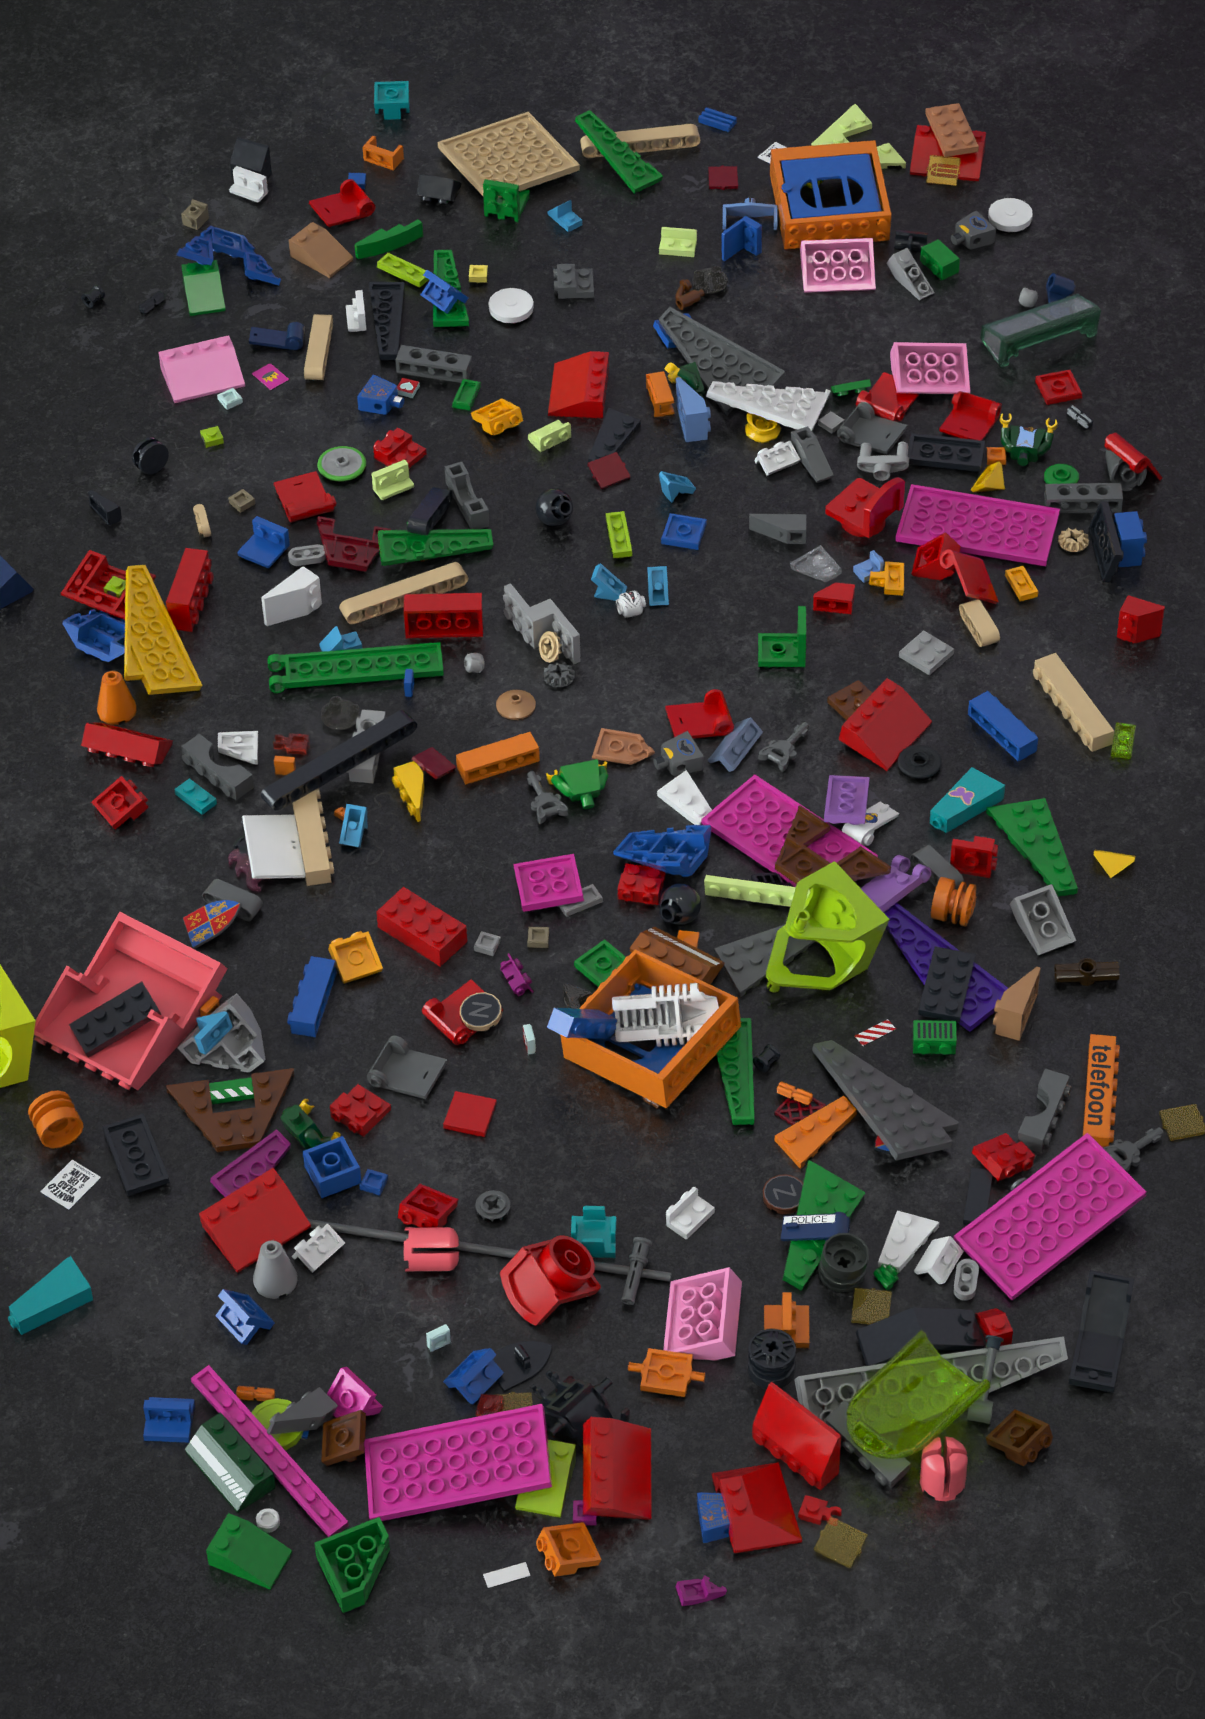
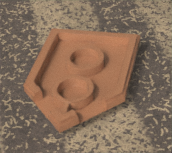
M601 728L592 759L632 765L655 754V751L644 742V738L640 734Z

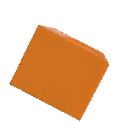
M372 136L363 146L364 161L394 171L404 159L403 146L399 145L392 152L377 147L376 137Z

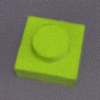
M218 426L200 430L206 448L224 443Z
M113 576L103 588L104 593L120 598L126 589V580Z

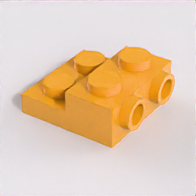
M504 399L497 400L471 412L472 419L481 423L483 431L491 435H498L505 429L513 428L523 421L520 407Z
M362 931L356 932L346 939L337 938L329 944V953L331 958L336 961V968L343 984L383 971L369 931L364 933Z

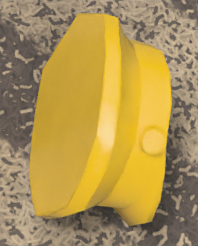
M746 414L748 423L745 425V431L750 439L765 443L778 437L781 427L777 422L767 420L755 414Z

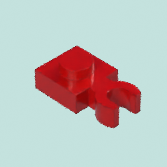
M805 1495L798 1513V1519L821 1525L822 1520H825L830 1526L837 1527L838 1519L832 1516L837 1515L841 1517L842 1509L836 1506L828 1508V1501Z

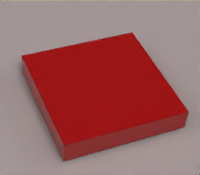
M1071 370L1035 376V382L1047 405L1082 398V391Z
M455 1091L443 1123V1128L485 1137L497 1105V1099Z

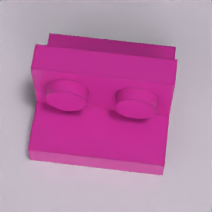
M348 1367L340 1369L327 1393L338 1405L334 1416L338 1418L358 1410L365 1412L366 1416L379 1414L383 1406L375 1399L376 1394Z

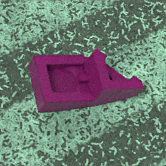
M705 1575L702 1580L677 1581L675 1586L682 1606L699 1604L726 1595L727 1589L724 1586L720 1588L709 1581L710 1578Z

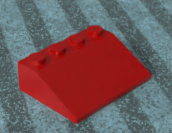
M917 125L910 175L928 176V171H931V167L929 169L930 157L959 160V166L938 164V168L946 169H937V172L948 174H936L931 171L933 177L956 179L957 177L959 180L979 181L985 152L986 132L972 131L979 146L978 152L944 157L931 126ZM933 164L932 169L937 168V164Z
M590 351L554 364L548 416L603 418L609 374V352Z
M886 678L842 725L838 740L888 771L898 760L899 754L921 736L932 724V720L901 686Z
M271 1168L199 1213L202 1227L237 1273L258 1260L260 1248L265 1242L273 1240L283 1245L311 1227L310 1222L290 1190L274 1168Z
M771 1382L767 1387L754 1419L752 1437L757 1444L763 1445L770 1450L775 1458L784 1461L793 1472H798L802 1475L808 1484L822 1490L839 1474L841 1435Z
M590 1417L583 1424V1515L651 1520V1428L602 1417Z

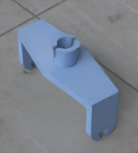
M747 198L744 203L724 204L723 230H726V215L739 217L774 216V230H777L778 205L756 203L754 198H751V202Z

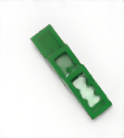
M417 219L405 227L398 224L388 231L381 228L355 244V256L357 259L367 258L407 245L423 236V224Z

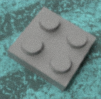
M924 630L899 651L901 659L928 675H931L954 654V648Z

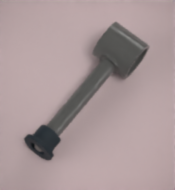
M986 1335V1348L988 1351L979 1397H971L967 1420L990 1424L994 1402L987 1399L996 1353L999 1351L1000 1344L1004 1339Z

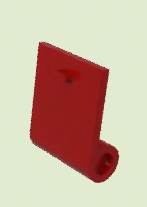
M347 179L341 184L340 193L309 201V205L328 227L368 217L373 214L376 208L372 200L353 179Z
M884 372L869 392L865 390L860 392L856 401V407L860 402H866L873 407L876 416L899 422L902 421L905 412L919 394L897 393L893 375Z
M959 391L952 398L953 410L939 428V432L963 439L983 441L998 420L1002 404Z
M1113 433L1106 437L1104 447L1108 451L1114 452L1126 462L1132 471L1138 474L1146 468L1156 478L1162 479V476L1153 466L1151 460L1118 433Z
M317 471L274 482V487L290 523L332 512L334 507H336L335 497L325 492Z
M949 549L942 552L940 556L941 567L949 570L956 568L966 596L994 604L999 602L981 558Z
M714 689L707 692L704 702L665 706L674 737L686 731L689 732L692 738L723 736L731 733L734 729V724L721 690Z
M471 979L442 1002L437 998L427 1001L422 1008V1014L455 1045L463 1044L477 1031L469 1029L462 1022L460 1006L470 995L484 991Z

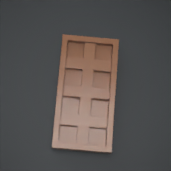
M959 103L926 108L925 114L944 157L978 152L979 146Z

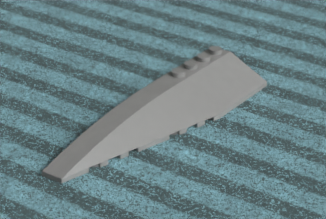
M1064 1337L1000 1346L999 1351L996 1353L989 1393L1067 1360ZM984 1348L798 1376L794 1379L798 1402L825 1422V1418L846 1400L861 1415V1424L858 1430L859 1437L898 1432L969 1402L971 1397L978 1398L988 1349Z

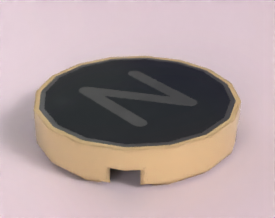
M486 992L475 993L463 1001L460 1006V1017L469 1029L486 1031L489 1027L498 1024L502 1017V1007L494 995Z

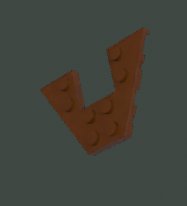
M799 805L796 816L792 821V826L787 833L785 843L781 848L780 855L776 860L775 870L797 884L805 877L829 865L830 862L809 849L808 846L828 833L830 825ZM861 846L837 862L853 881L891 873V866Z
M294 1068L251 1074L255 1100L254 1108L213 1113L209 1080L166 1085L167 1093L173 1096L178 1102V1106L186 1112V1115L193 1124L199 1127L204 1137L212 1143L217 1152L252 1148L262 1141L265 1133L268 1132L271 1125L270 1122L279 1109L282 1097L287 1092V1086L291 1078L294 1077Z

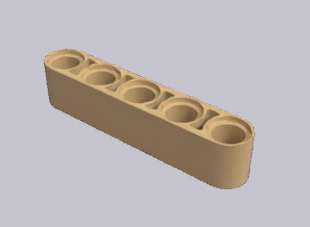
M314 314L304 367L305 380H324L333 329L332 315Z

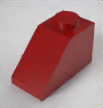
M834 583L814 594L813 610L852 614L855 585Z
M994 1308L975 1313V1318L984 1339L986 1335H992L1004 1339L1000 1346L1012 1344L1013 1330L1004 1312Z

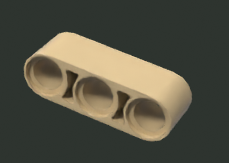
M979 599L960 604V615L979 647L1000 641L999 631Z

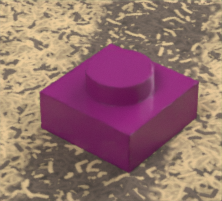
M573 1500V1524L584 1522L585 1525H596L597 1516L583 1515V1500Z

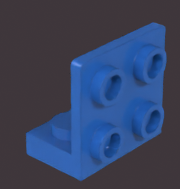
M745 216L722 232V260L726 261L743 248L756 256L759 255L762 249V225Z
M256 516L252 520L254 534L237 553L242 558L270 568L290 546L288 529Z

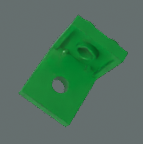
M485 179L483 182L484 216L488 217L489 213L497 214L498 219L505 220L506 216L515 217V222H518L529 199L530 190L524 189L519 191V185Z
M798 606L797 633H758V667H805L806 606ZM774 649H781L782 651L776 652Z

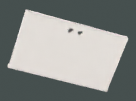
M295 815L242 816L253 879L305 878Z

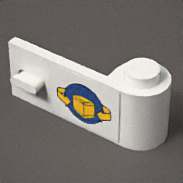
M878 802L866 809L865 824L852 825L845 823L842 832L863 846H868L874 839V830L897 818L899 813L891 809L888 804Z

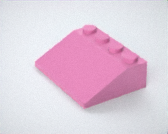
M873 238L801 241L800 253L804 293L876 289Z
M229 335L159 352L160 367L174 403L224 392L231 388L245 387L239 362Z
M894 342L890 358L897 393L957 394L959 391L970 394L966 343Z
M730 1267L671 1281L663 1350L693 1354V1359L719 1360L735 1356L742 1281Z

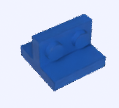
M426 270L423 274L430 281L420 295L445 313H449L457 299L463 303H466L469 297L429 270Z
M223 1289L218 1295L224 1302V1305L215 1316L241 1344L247 1345L259 1328L270 1330L275 1324L249 1295Z
M491 1348L475 1350L443 1382L448 1388L456 1387L470 1404H474L504 1372L494 1362L493 1358L496 1356V1353Z
M149 1397V1400H144L143 1408L146 1419L143 1434L144 1441L190 1442L195 1409L194 1399Z

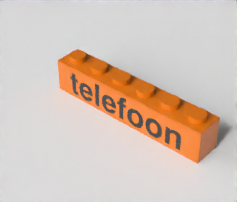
M1090 1034L1083 1136L1088 1133L1103 1148L1109 1146V1143H1113L1114 1130H1110V1125L1114 1126L1115 1113L1111 1112V1108L1115 1109L1116 1096L1112 1095V1093L1117 1091L1118 1079L1113 1077L1118 1074L1119 1062H1115V1058H1119L1120 1045H1116V1036Z

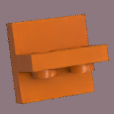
M783 1292L782 1305H764V1330L771 1328L782 1330L791 1336L796 1348H809V1305H796V1301H792V1292Z

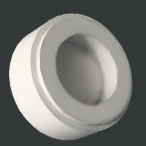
M270 1508L261 1510L256 1516L257 1527L266 1533L275 1531L280 1525L277 1511Z

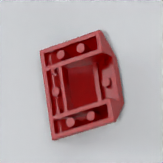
M89 550L62 590L61 595L125 620L126 589L121 597L117 598L104 593L103 588L113 576L126 580V571L109 565L105 555ZM150 573V576H151L152 580L154 581V579L156 578V575Z
M779 1462L712 1473L711 1476L716 1493L722 1494L730 1521L729 1537L734 1553L802 1542L801 1533Z

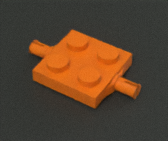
M648 1348L643 1364L629 1362L628 1371L641 1373L640 1391L681 1397L686 1396L687 1386L691 1380L704 1382L706 1374L705 1372L692 1371L693 1354Z

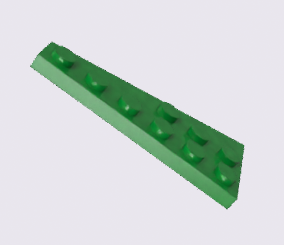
M1045 798L986 808L988 816L993 817L999 829L1004 830L1010 842L1021 855L1032 863V868L1043 876V881L1047 885H1053L1057 897L1077 894L1078 887Z
M809 1160L796 1215L843 1212L850 1218L866 1192ZM825 1240L791 1241L782 1280L802 1291L820 1264Z

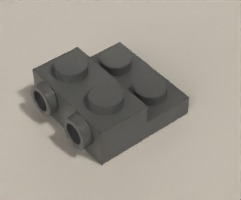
M557 264V269H554V280H557L554 281V292L558 291V299L594 298L593 268L575 269V264Z

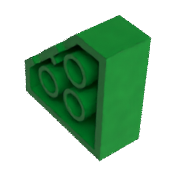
M380 1517L314 1543L316 1558L343 1613L365 1605L390 1551L389 1535Z

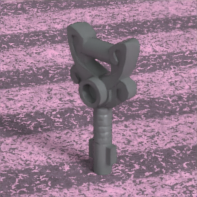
M803 722L801 725H797L794 728V733L787 740H771L769 746L759 751L758 759H770L778 763L779 769L784 772L788 767L789 759L794 760L797 757L793 744L801 736L804 737L808 733V723Z
M530 771L527 774V781L530 786L533 785L538 795L535 797V801H532L531 809L537 811L538 823H544L546 817L555 814L568 816V807L561 801V795L545 792L541 785L542 780L539 774L536 775L534 771Z
M1160 1127L1155 1130L1151 1128L1145 1133L1144 1137L1135 1143L1130 1141L1123 1142L1121 1139H1117L1114 1141V1145L1103 1147V1149L1128 1172L1131 1165L1138 1166L1140 1164L1139 1150L1151 1142L1159 1141L1164 1132ZM1117 1154L1122 1155V1158H1123L1125 1161H1123Z

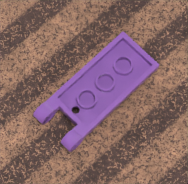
M897 855L892 860L890 874L876 876L861 889L882 912H885L920 884L927 882L931 877V869L918 864L914 867L910 876L906 874L910 868V860L902 855Z

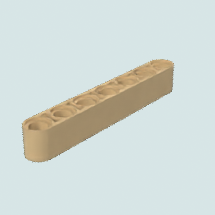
M694 124L615 132L617 134L616 137L622 142L625 141L634 153L695 147L700 143L698 128ZM587 135L581 138L580 144L584 157H604Z
M450 563L346 599L340 604L339 609L349 624H356L404 607V594H443L464 586L468 582V576L459 563Z

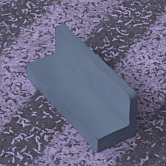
M751 717L735 723L733 731L725 736L708 759V762L720 761L729 772L734 771L763 731Z

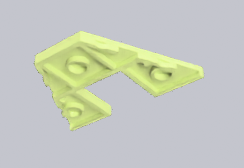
M854 104L823 132L811 146L850 143L845 137L872 129V122ZM890 143L877 147L882 169L887 168V166L906 168V162Z

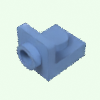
M874 550L870 551V559L853 566V572L865 583L869 581L870 571H883L884 560Z

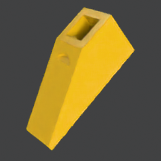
M412 761L394 767L392 781L395 788H399L402 801L407 802L410 815H414L417 822L421 821L425 788L424 774L419 765Z

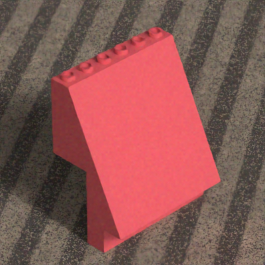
M119 912L84 974L77 973L69 966L65 967L35 1020L34 1040L44 1046L46 1043L51 1044L50 1049L61 1055L63 1051L68 1053L67 1058L76 1063H79L80 1060L85 1062L84 1067L93 1072H96L97 1069L102 1071L101 1076L110 1081H113L114 1078L119 1080L118 1084L127 1090H130L131 1087L139 1090L197 1025L196 1018L201 1017L200 1008L212 996L217 997L219 1000L221 999L222 995L215 990L228 968L193 948ZM142 981L161 1015L151 1009L147 1016L151 1019L150 1022L88 1058L69 1024Z

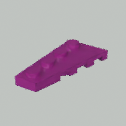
M276 1129L212 1176L210 1182L226 1197L271 1168H275L291 1148V1143Z

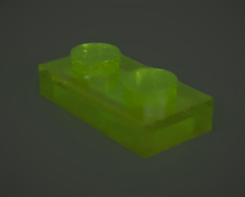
M1116 722L1111 757L1131 759L1136 725Z

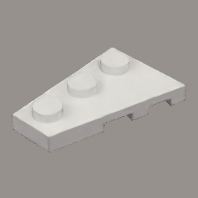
M687 770L657 791L659 798L694 825H701V819L712 811Z
M897 1211L880 1255L878 1267H881L883 1263L886 1265L890 1263L900 1272L912 1259L917 1249L926 1243L931 1233L939 1228V1222Z

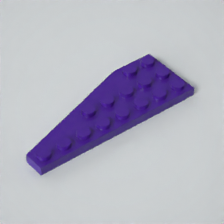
M895 903L883 912L890 919L886 929L925 986L934 947L958 949L898 903ZM974 963L959 1023L969 1032L995 1012L994 1008L997 999L1001 1000L1004 991L1008 989V987L976 963Z

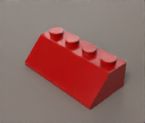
M101 722L86 723L81 746L87 747L89 752L99 753V751L106 752L108 757L117 758L119 755L123 756L125 761L135 763L136 760L143 761L142 765L154 767V764H162L172 746L173 740Z

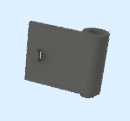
M860 402L838 429L837 436L844 443L861 447L862 443H869L872 447L871 450L888 454L906 431L908 425L877 417L870 404Z
M391 1036L367 1074V1079L374 1087H381L426 1099L448 1061L445 1058L409 1050L408 1044L403 1038Z

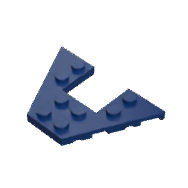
M209 226L207 230L201 232L199 237H194L191 242L186 243L184 248H179L177 256L197 261L199 264L212 265L213 251L217 253L223 252L234 258L240 257L244 259L245 276L252 280L258 279L278 286L281 282V278L275 277L272 273L273 269L267 265L265 259L254 252L255 248L248 242L245 236L217 227Z

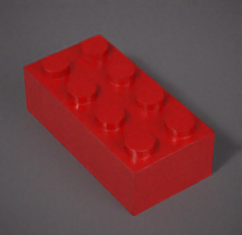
M185 548L166 600L167 611L176 630L192 632L194 625L198 624L199 611L203 610L204 597L208 596V586L213 582V572L210 571L212 560L209 559L207 550Z
M482 593L404 594L406 638L483 637Z
M405 887L401 888L376 911L378 928L440 967L467 943L466 925Z

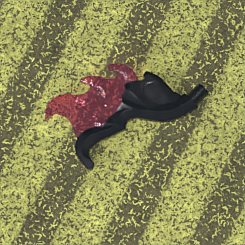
M244 834L235 841L233 845L235 850L229 854L228 862L231 865L233 861H237L235 868L237 877H239L240 872H244L247 876L246 884L248 888L252 891H261L258 883L263 879L252 878Z

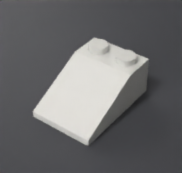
M301 567L262 596L264 624L269 626L308 615L322 605L319 577L305 567Z

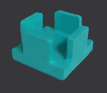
M409 81L375 82V114H379V109H383L384 119L392 120L401 119V108H406V113H410Z
M584 1206L583 1216H572L571 1237L583 1244L590 1252L592 1258H615L616 1216H605L604 1206Z

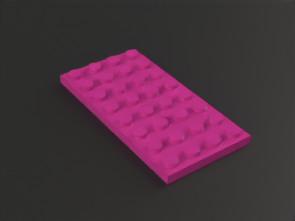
M911 484L897 530L896 541L922 546L946 532L961 546L960 552L1046 566L1060 509Z
M753 775L703 817L701 825H711L713 833L771 872H776L783 880L796 887L797 884L775 870V863L785 843L789 828L792 826L798 806L801 804L760 777ZM828 822L826 823L830 825V831L808 846L809 849L830 863L834 861L837 863L860 846L878 857L877 854Z
M1086 1133L954 1235V1241L1011 1300H1014L1146 1196V1191Z
M543 1404L369 1438L364 1441L370 1520L380 1517L381 1521L552 1487Z

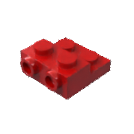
M396 428L394 431L389 430L386 437L382 441L377 440L373 446L374 459L387 466L406 460L408 467L411 468L427 454L426 448L412 441V435L400 428Z
M122 776L92 801V804L115 830L128 818L131 817L135 820L149 808L146 804L148 799L141 791L137 794L135 790L138 787L131 780L126 781Z
M975 836L973 842L953 839L950 864L961 874L990 878L991 871L996 870L997 858L993 857H997L999 845L995 844V839Z
M626 863L618 885V899L658 905L666 872L648 866Z
M359 1084L348 1094L343 1092L330 1105L331 1117L336 1122H341L350 1131L358 1133L363 1137L391 1110V1104Z
M1007 1133L973 1146L971 1152L998 1181L1011 1178L1021 1171L1029 1170L1033 1166L1035 1154L1022 1141L1015 1143Z
M419 1184L400 1203L398 1218L404 1224H413L420 1228H442L447 1222V1216L457 1207L458 1199Z

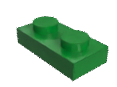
M870 379L831 386V392L842 396L849 394V390H855V393L863 390L866 391V387L871 386Z

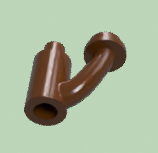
M688 279L680 281V287L676 292V304L680 310L700 301V297L704 296L702 289L689 292L692 285Z

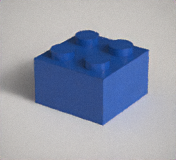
M1137 511L1114 513L1116 532L1120 538L1121 550L1124 553L1123 560L1119 562L1118 566L1142 565V557H1145L1144 544L1147 543L1146 532H1143V520L1139 519Z
M343 1136L303 1151L305 1169L321 1198L361 1183L360 1167Z

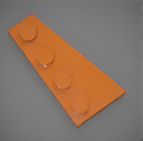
M842 1096L775 1135V1142L801 1169L810 1157H814L818 1153V1149L824 1143L827 1144L837 1131L839 1132L857 1115V1109L845 1096Z

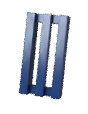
M706 107L705 112L703 111L699 115L698 122L730 132L737 123V117Z

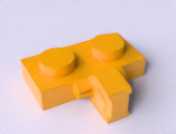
M885 562L884 571H870L869 585L884 587V594L903 596L904 563Z

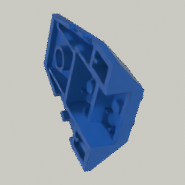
M93 609L87 615L81 616L78 613L63 621V626L76 648L84 651L86 654L98 657L102 661L110 662L125 653V620L103 611L96 612Z
M688 825L685 830L674 831V827L667 828V832L655 833V830L629 833L613 853L615 856L672 875L688 877L697 870L708 855L711 825Z

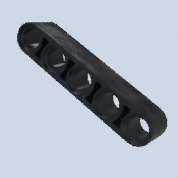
M432 487L410 516L407 525L408 533L427 536L449 508L452 501V490Z

